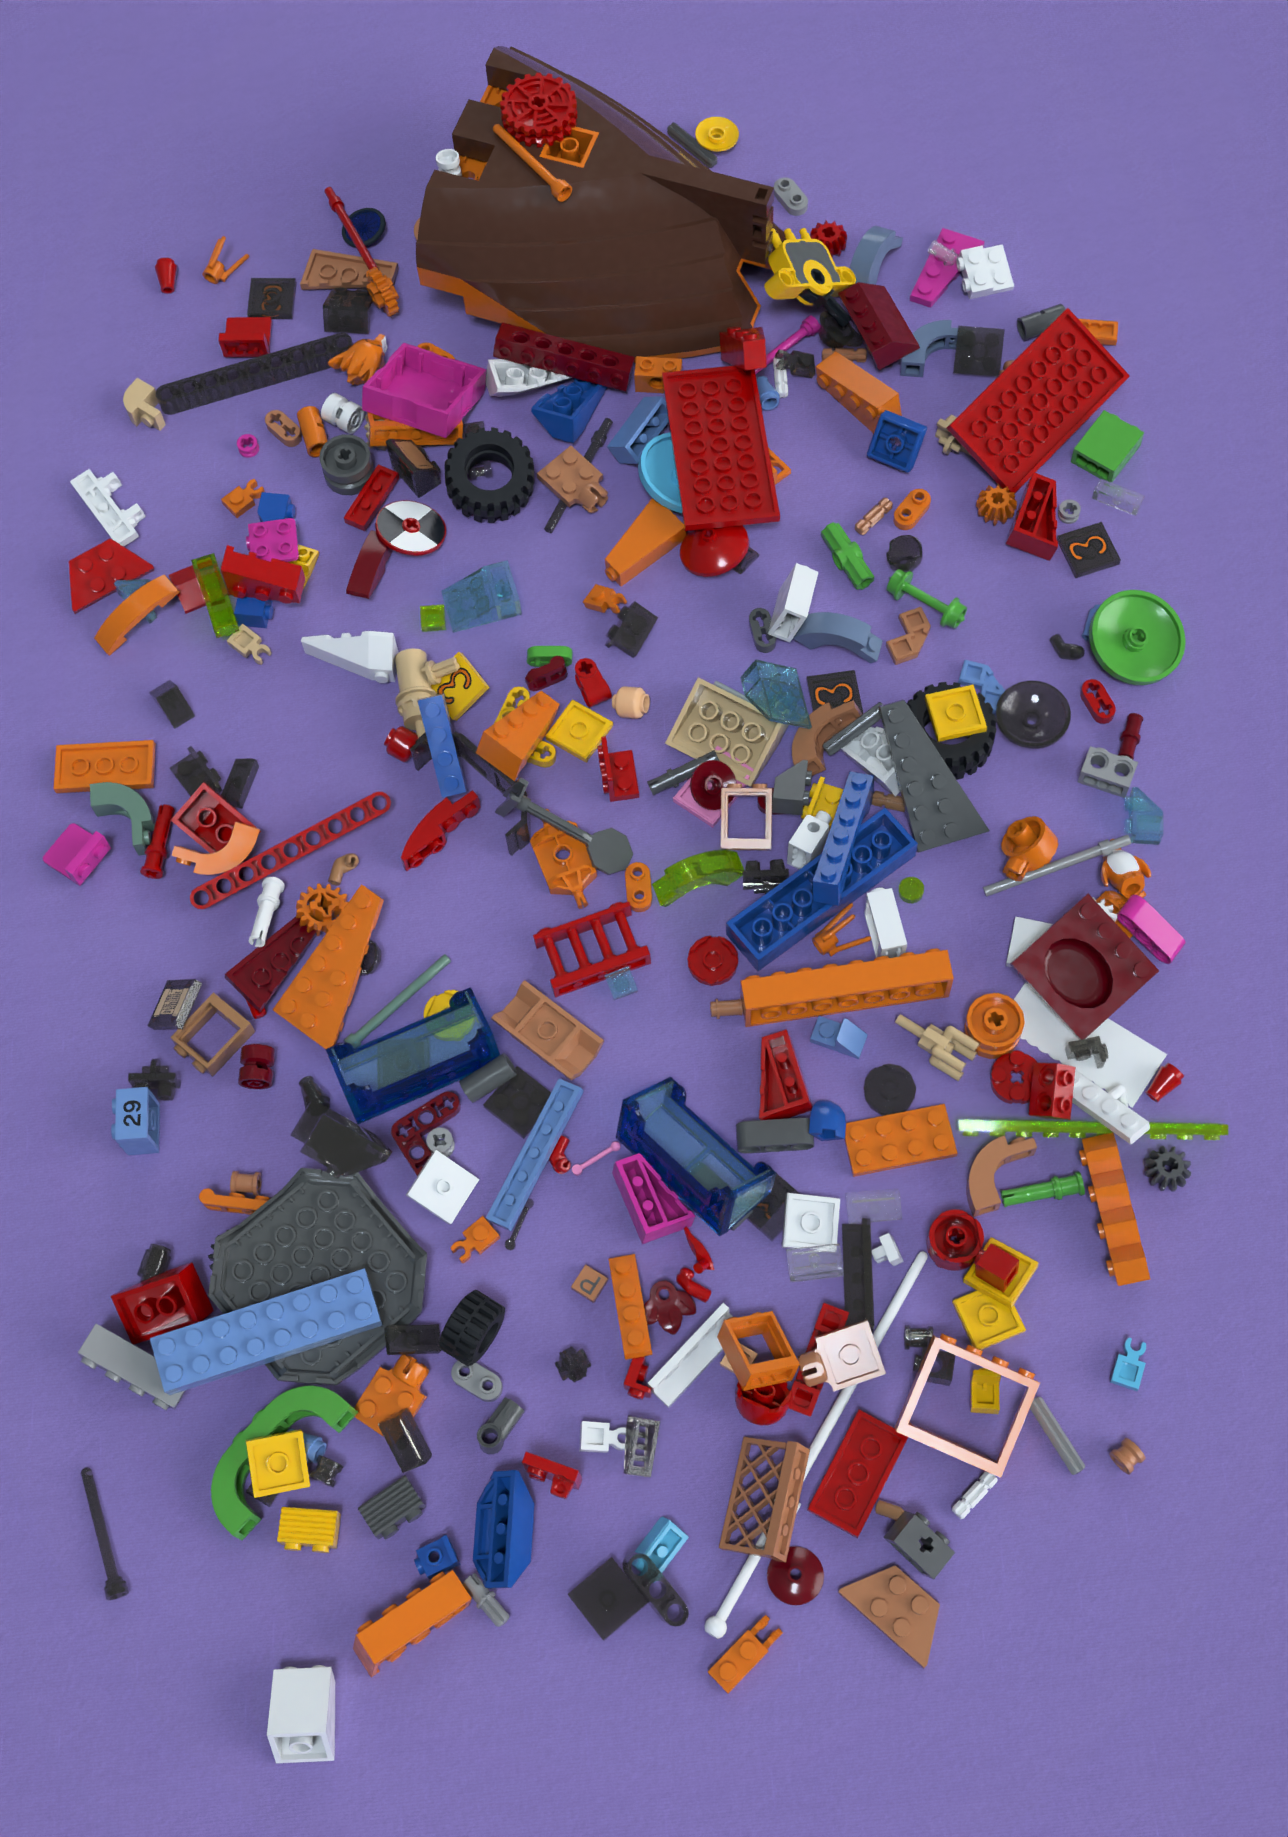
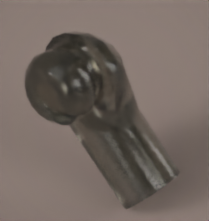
M1060 634L1052 636L1049 640L1058 656L1062 659L1077 660L1081 659L1085 654L1082 646L1065 643Z

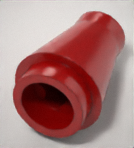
M160 258L156 262L155 271L161 286V292L166 294L173 293L177 265L171 258Z
M1167 1063L1165 1066L1160 1067L1145 1093L1158 1103L1164 1096L1182 1084L1181 1080L1184 1075L1175 1066Z

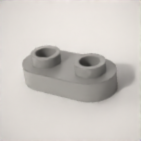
M780 178L774 183V196L789 214L800 216L807 211L808 199L792 179Z
M460 1361L453 1365L451 1376L456 1385L482 1401H495L502 1394L503 1385L500 1378L481 1365L474 1363L468 1367ZM463 1368H468L470 1373L465 1377L461 1376L460 1371ZM486 1382L493 1383L492 1389L488 1391L483 1389V1385Z

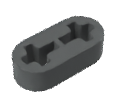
M756 608L749 615V627L754 645L759 652L769 653L776 646V637L768 634L771 616L766 609ZM757 617L763 620L762 627H760L758 620H756ZM762 634L766 635V639L769 640L768 644L762 641Z

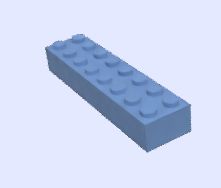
M364 1268L152 1337L150 1341L164 1392L168 1395H173L383 1326L368 1274Z

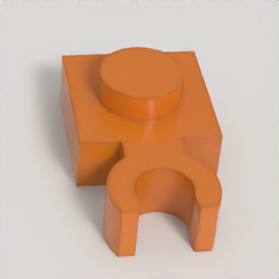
M252 479L247 483L245 489L238 486L221 499L222 504L238 518L255 506L253 499H259L261 493L265 492L264 488L261 486L259 489L253 490L258 485L256 480Z
M595 584L583 600V603L588 609L604 613L607 608H610L613 613L617 614L620 613L617 604H626L627 601L623 594L615 593L614 589Z
M482 1216L462 1232L466 1240L455 1242L450 1249L453 1253L458 1249L465 1250V1254L459 1258L463 1264L471 1258L472 1251L476 1250L481 1255L500 1239V1235Z

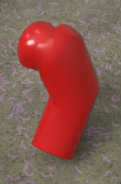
M682 1268L680 1274L676 1276L677 1283L689 1295L706 1303L711 1295V1290L692 1281L694 1277L692 1270Z

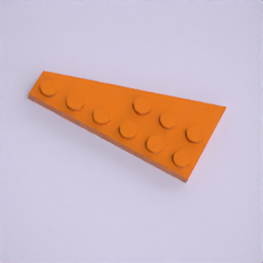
M362 884L273 1008L274 1012L330 1053L336 1050L337 1045L335 1044L339 1032H342L346 1010L347 1007H350L362 970L361 964L369 948L368 942L372 930L376 927L384 902L381 897Z

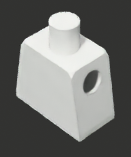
M820 810L815 817L806 815L788 843L787 864L801 869L821 854L829 834V822L832 819L827 812Z

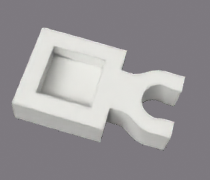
M582 1421L580 1423L579 1451L607 1453L609 1446L617 1450L626 1451L628 1443H620L617 1437L619 1434L627 1435L629 1428L620 1427L611 1431L609 1430L610 1423Z

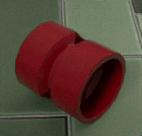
M249 1044L241 1048L240 1063L243 1067L239 1069L238 1084L248 1089H268L272 1087L273 1070L270 1067L274 1065V1048L261 1044Z

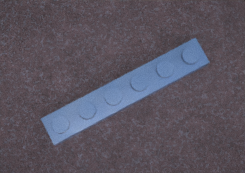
M558 1079L486 1216L489 1222L512 1231L584 1092L581 1087Z

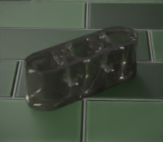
M638 1552L628 1554L623 1560V1570L658 1617L664 1623L676 1627L684 1624L689 1615L688 1607L647 1555ZM637 1558H641L644 1563L643 1570L638 1574H634L631 1569L632 1562ZM655 1581H659L662 1588L658 1596L652 1597L649 1593L650 1585ZM673 1604H677L679 1615L675 1619L670 1620L667 1616L668 1608Z

